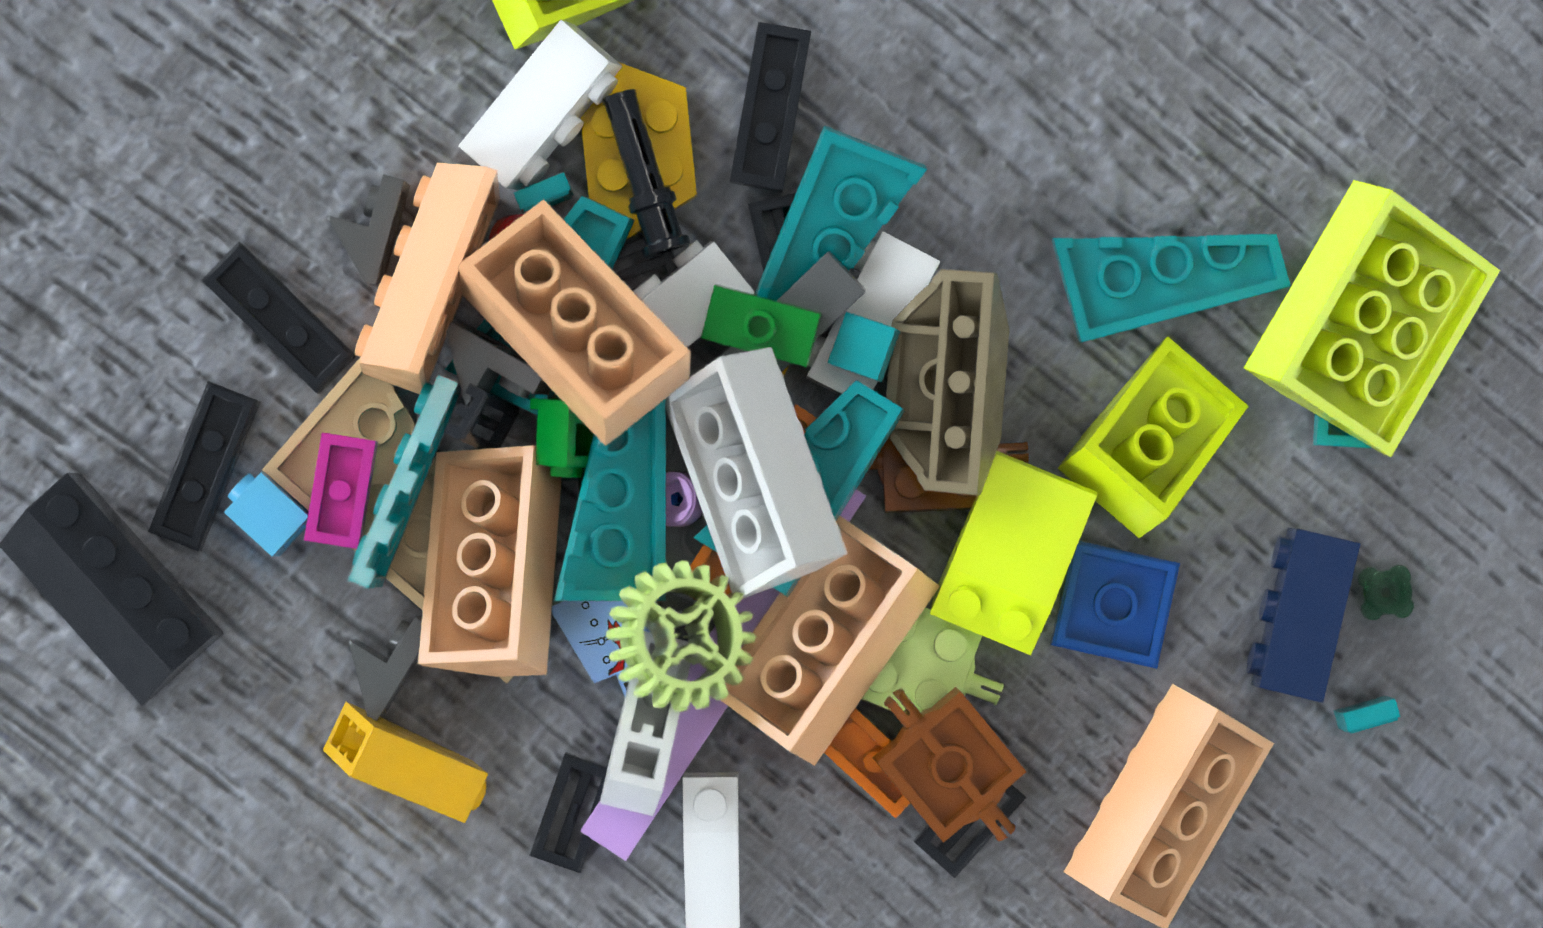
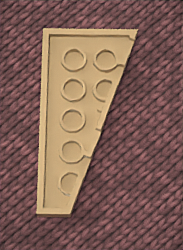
M360 357L266 464L262 471L309 511L321 433L378 441L363 532L364 536L368 535L376 515L373 514V509L384 484L390 485L398 465L394 464L393 461L398 446L405 433L412 435L416 423L392 384L362 373L359 364ZM436 457L433 460L386 577L388 581L422 610ZM514 676L500 678L507 684Z

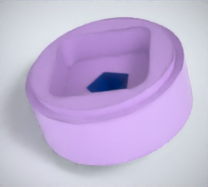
M667 472L666 526H689L696 522L703 513L690 475L683 472Z

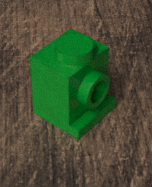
M530 398V409L538 410L536 465L550 466V476L583 477V467L587 465L594 433L561 398Z

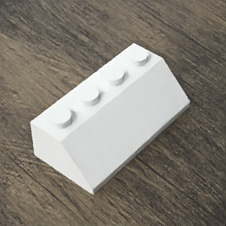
M772 347L719 357L691 376L687 382L666 398V412L726 577H729L728 583L732 593H743V599L815 572L847 554L841 538L840 528L834 519L822 486L821 477L816 470L803 434L802 425L795 413L785 385L783 373L779 369Z

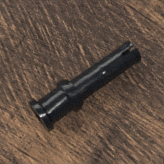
M625 90L602 99V102L606 108L633 197L629 199L630 204L628 208L631 214L637 215L646 244L642 249L644 258L661 255L689 245V236L682 234L673 203L677 200L675 192L671 191L670 187L664 186L652 143L640 110L636 90Z

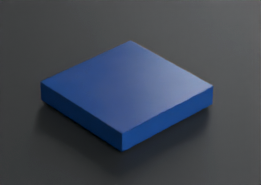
M1079 541L1064 578L1050 645L1157 669L1180 563Z

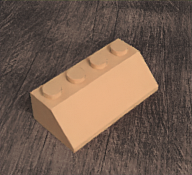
M437 163L431 178L425 175L421 178L413 200V206L419 208L412 227L407 225L402 227L394 248V255L400 257L393 277L386 274L383 276L375 296L374 305L381 307L374 326L364 325L356 344L354 354L361 357L359 364L363 374L420 394L426 382H430L447 338L446 330L449 324L453 322L463 296L458 264L482 247L500 200L497 170L484 166Z
M536 446L436 452L418 664L424 667L494 677L547 675L562 477L550 476V466L536 465Z
M841 516L838 517L836 523L840 528L841 538L847 554L815 572L802 576L789 597L782 593L777 596L752 632L757 636L755 641L745 644L741 648L753 658L749 665H735L744 679L740 684L736 685L726 683L728 696L721 699L723 703L788 751L814 766L940 587L918 568Z
M1172 684L1164 699L1157 705L1154 716L1137 746L1130 752L1127 763L1111 791L1104 797L1100 810L1088 831L1075 847L1073 856L1064 873L1106 900L1161 928H1168L1274 743L1219 709Z

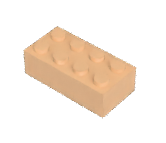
M542 200L458 264L462 295L605 446L690 379V350L545 200Z

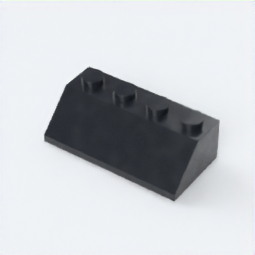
M67 472L23 512L0 542V548L141 706L145 705L224 634L81 473Z

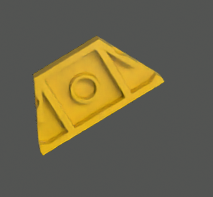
M620 63L622 68L614 76L618 83L610 95L630 89L636 90L640 110L652 143L664 186L670 187L671 191L675 192L677 200L673 203L674 210H677L697 197L686 87ZM593 102L581 117V120L584 122L582 138L588 196L590 199L635 220L627 236V239H629L638 232H642L637 215L631 214L628 208L630 204L629 199L633 197L606 108L603 102L598 105Z

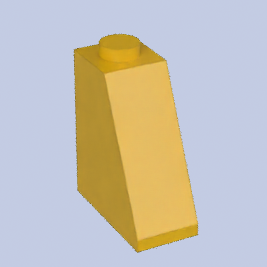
M345 702L323 748V751L350 777L463 823H466L471 810L474 811L480 806L486 793L487 784L485 780L488 773L473 760L383 718L375 721L367 716L366 710L349 702Z

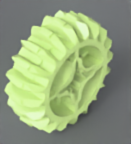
M688 561L675 563L673 570L666 563L656 565L653 568V577L647 572H642L634 577L637 589L626 587L620 591L619 595L627 607L617 606L612 608L609 613L614 620L622 623L621 627L607 631V639L620 641L621 649L611 652L609 659L612 662L625 659L628 667L620 672L619 679L622 682H626L637 677L639 681L634 688V695L637 698L646 697L653 690L652 703L656 708L666 707L670 700L675 712L688 710L690 702L696 709L706 708L709 706L710 696L716 700H721L728 696L726 683L736 685L740 684L744 679L735 665H749L753 660L748 652L741 649L742 645L753 643L757 637L754 633L742 631V623L750 621L753 614L750 611L738 613L735 607L736 604L741 602L744 594L734 592L726 595L724 591L728 585L729 577L725 575L718 576L710 582V566L703 564L697 566L692 572ZM666 592L682 593L696 599L693 606L685 608L681 614L670 607L663 609L655 603ZM711 617L717 630V645L708 633V624ZM686 625L684 628L688 635L682 638L688 639V645L676 648L678 644L675 641V637L679 636V634H674V628ZM644 626L653 634L655 640V648L651 656L645 644ZM681 659L689 661L692 665L700 663L707 669L702 676L694 681H683L666 674L667 670L671 666L678 665Z

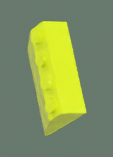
M1353 180L1248 359L1244 369L1302 407L1385 456L1392 457L1501 270L1393 190Z

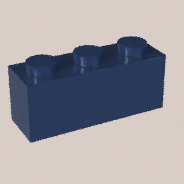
M1288 528L1286 538L1278 537L1271 562V567L1278 569L1274 590L1266 589L1259 611V620L1266 622L1261 643L1253 642L1247 661L1246 672L1253 674L1251 685L1321 703L1324 702L1361 543L1298 528Z

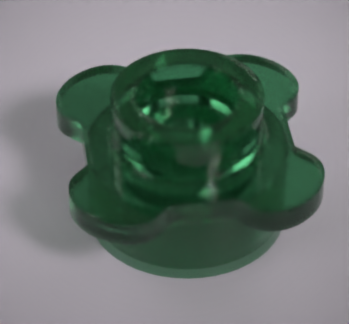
M1394 565L1390 570L1377 571L1373 567H1367L1359 573L1358 584L1363 587L1364 602L1360 610L1366 619L1374 621L1378 620L1382 615L1394 614L1398 618H1405L1412 613L1414 603L1411 600L1412 587L1409 582L1411 574L1405 566ZM1384 587L1390 590V595L1387 598L1381 594Z

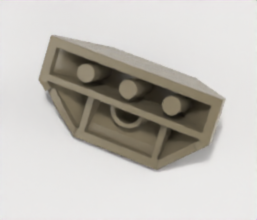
M941 269L931 279L932 281L892 320V327L898 329L900 334L889 362L886 398L903 408L905 412L889 438L905 462L918 476L917 480L924 490L981 495L1002 434L1009 325L998 273Z

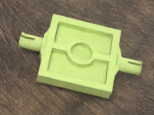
M925 607L861 699L891 711L884 704L890 695L901 709L905 711L903 705L893 694L894 691L903 689L908 698L921 712L935 705L956 687L964 696L967 693L997 705L1000 695L981 689V686L1001 693L1004 683H999L974 673L975 654L982 635L930 614L931 609Z

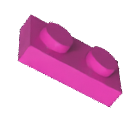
M321 433L304 536L305 541L357 549L364 532L378 441Z

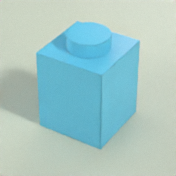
M261 472L256 478L250 473L247 474L227 496L233 503L224 513L272 557L281 556L306 529L309 511L265 472Z

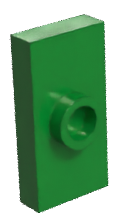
M716 284L713 288L701 339L745 351L772 347L776 359L808 367L822 313Z

